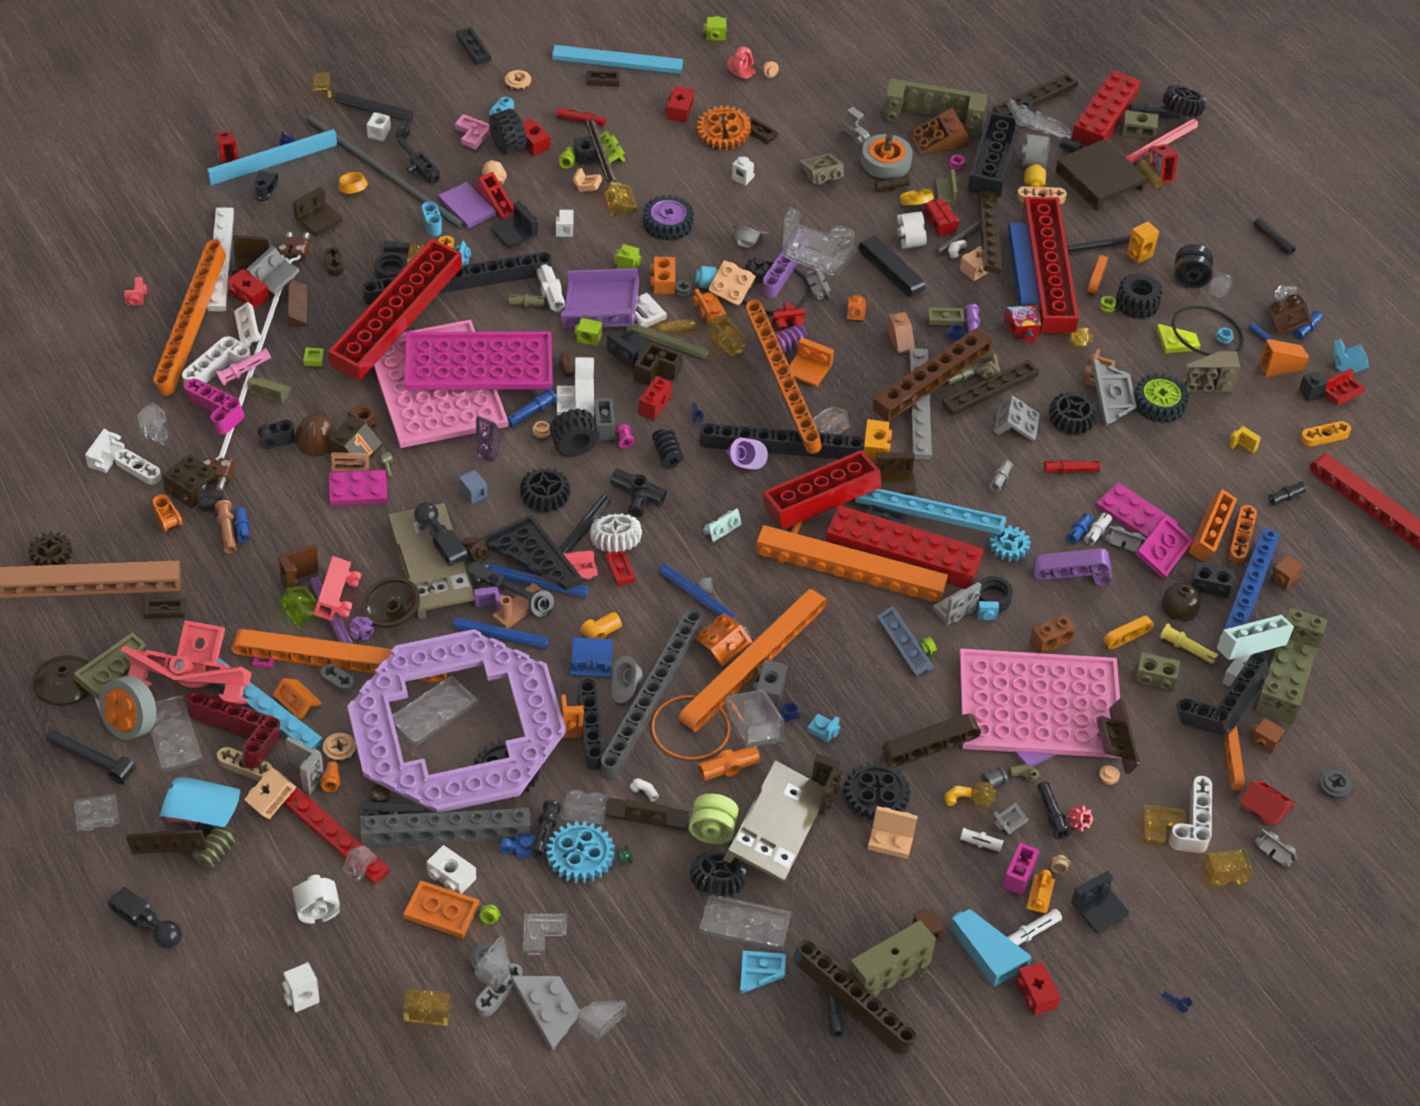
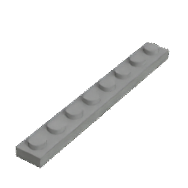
M910 348V373L916 367H920L927 362L928 349ZM928 394L911 406L912 452H914L915 459L931 460L930 394Z

